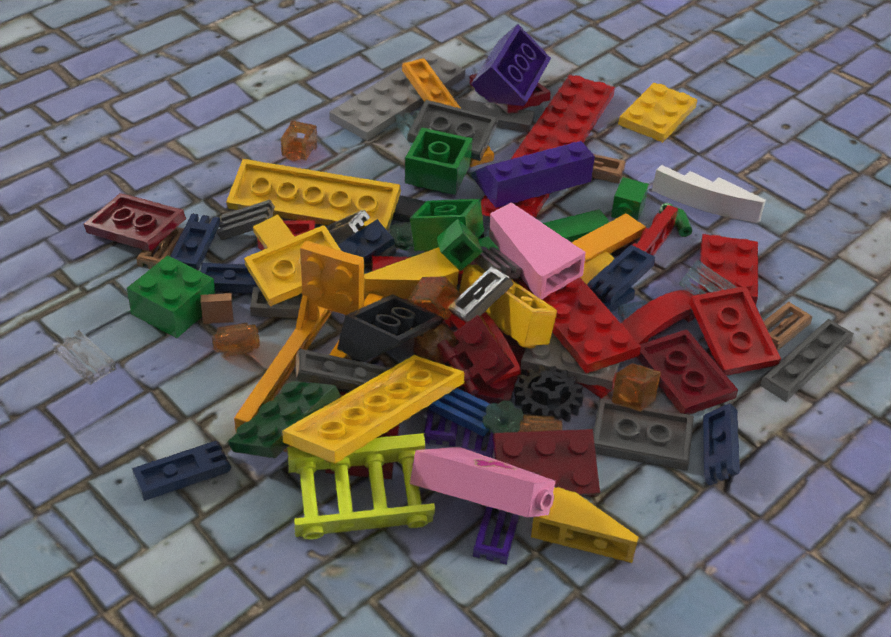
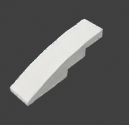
M664 165L658 167L655 172L652 191L716 215L753 223H759L766 200L720 177L712 182L692 171H689L684 176Z

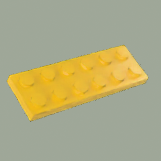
M242 159L226 204L228 209L239 210L271 200L275 206L272 216L278 214L280 218L292 220H315L316 224L327 226L360 210H365L370 219L363 222L364 225L358 228V231L377 219L389 231L401 188L400 184Z
M413 355L282 430L283 443L335 464L464 384V371Z

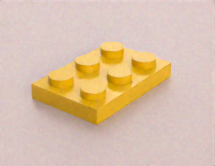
M653 83L619 117L618 125L663 143L696 108L698 99L686 93L667 88L663 84Z
M325 225L244 258L245 266L270 307L302 293L300 248L305 241L341 251Z

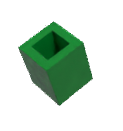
M623 177L614 195L611 217L618 218L628 214L638 221L646 203L649 184Z
M459 219L453 222L436 238L440 252L460 271L482 253L478 238Z

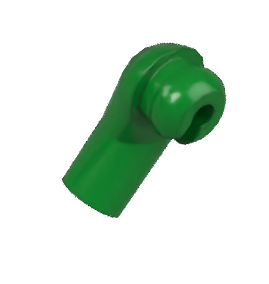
M665 203L661 205L659 208V213L661 214L667 205H673L670 203ZM678 208L675 226L680 236L687 237L691 235L693 230L685 211Z

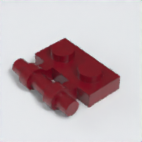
M480 315L475 316L453 333L459 341L458 345L451 347L446 339L437 344L443 363L446 366L464 371V384L460 385L459 388H464L467 393L473 396L479 392L475 381L480 377L483 378L485 383L491 385L515 367ZM466 355H468L474 365L467 370L460 361Z

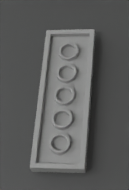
M430 51L415 59L425 58L447 89L465 78V69ZM402 68L331 110L329 118L330 121L367 141L422 106L424 101L405 76Z

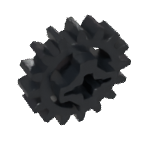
M543 365L539 366V372H535L530 368L528 369L527 376L520 375L519 383L515 384V406H520L521 415L529 413V421L531 422L539 418L544 426L548 420H552L553 424L558 426L559 419H563L568 423L571 420V415L578 416L579 409L583 403V386L577 384L576 376L568 378V370L566 369L559 373L556 372V366H552L550 371H546Z

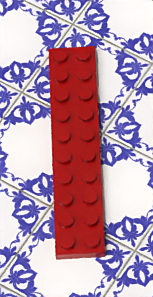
M569 74L511 159L573 142L582 141L584 143L613 98L615 87L603 82L584 79L582 76ZM551 193L513 204L536 218ZM486 195L481 200L482 215L490 217V213L502 208H495Z

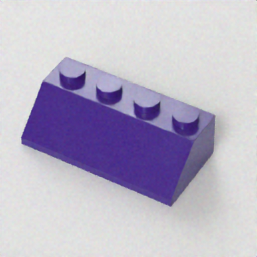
M517 24L497 42L471 85L477 94L484 97L488 102L524 106L550 62L551 57Z
M582 141L573 142L482 167L473 171L471 177L494 207L498 208L511 202L516 203L591 182L595 156Z

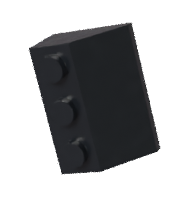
M392 294L345 315L337 350L348 354V357L352 360L364 362L442 324L444 317Z

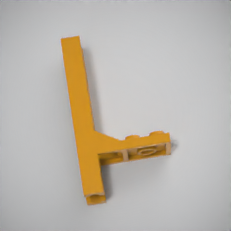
M309 241L303 243L300 248L302 299L295 330L234 417L235 432L239 426L256 416L262 405L272 401L277 396L296 367L298 350H307L333 311L347 315L384 298V296L370 292L364 300L363 257ZM338 340L329 355L350 359L348 354L337 350Z

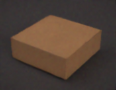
M231 293L201 295L203 324L234 322Z

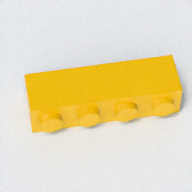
M467 265L464 268L458 297L486 272L479 265ZM512 280L513 285L485 312L501 329L500 331L517 340L518 345L525 348H535L536 345H549L557 310Z

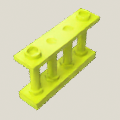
M424 433L375 438L364 447L359 448L335 464L310 453L300 451L293 446L287 447L289 473L296 472L300 475L304 509L303 518H294L295 537L303 536L304 539L314 540L329 533L407 525L409 528H420L426 526L428 522H433L435 513L434 503L422 504L419 486L410 484L415 451L425 449ZM399 462L402 464L408 506L387 508L382 465L385 463ZM365 465V467H368L374 510L353 512L348 469L351 466ZM331 469L334 471L339 514L318 516L314 473L317 470Z

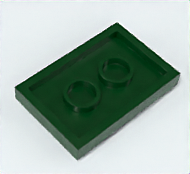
M298 381L289 382L282 387L279 395L260 407L259 413L239 426L236 431L237 433L227 442L232 451L236 453L276 458L289 446L283 443L282 430L335 401L341 395L336 385Z

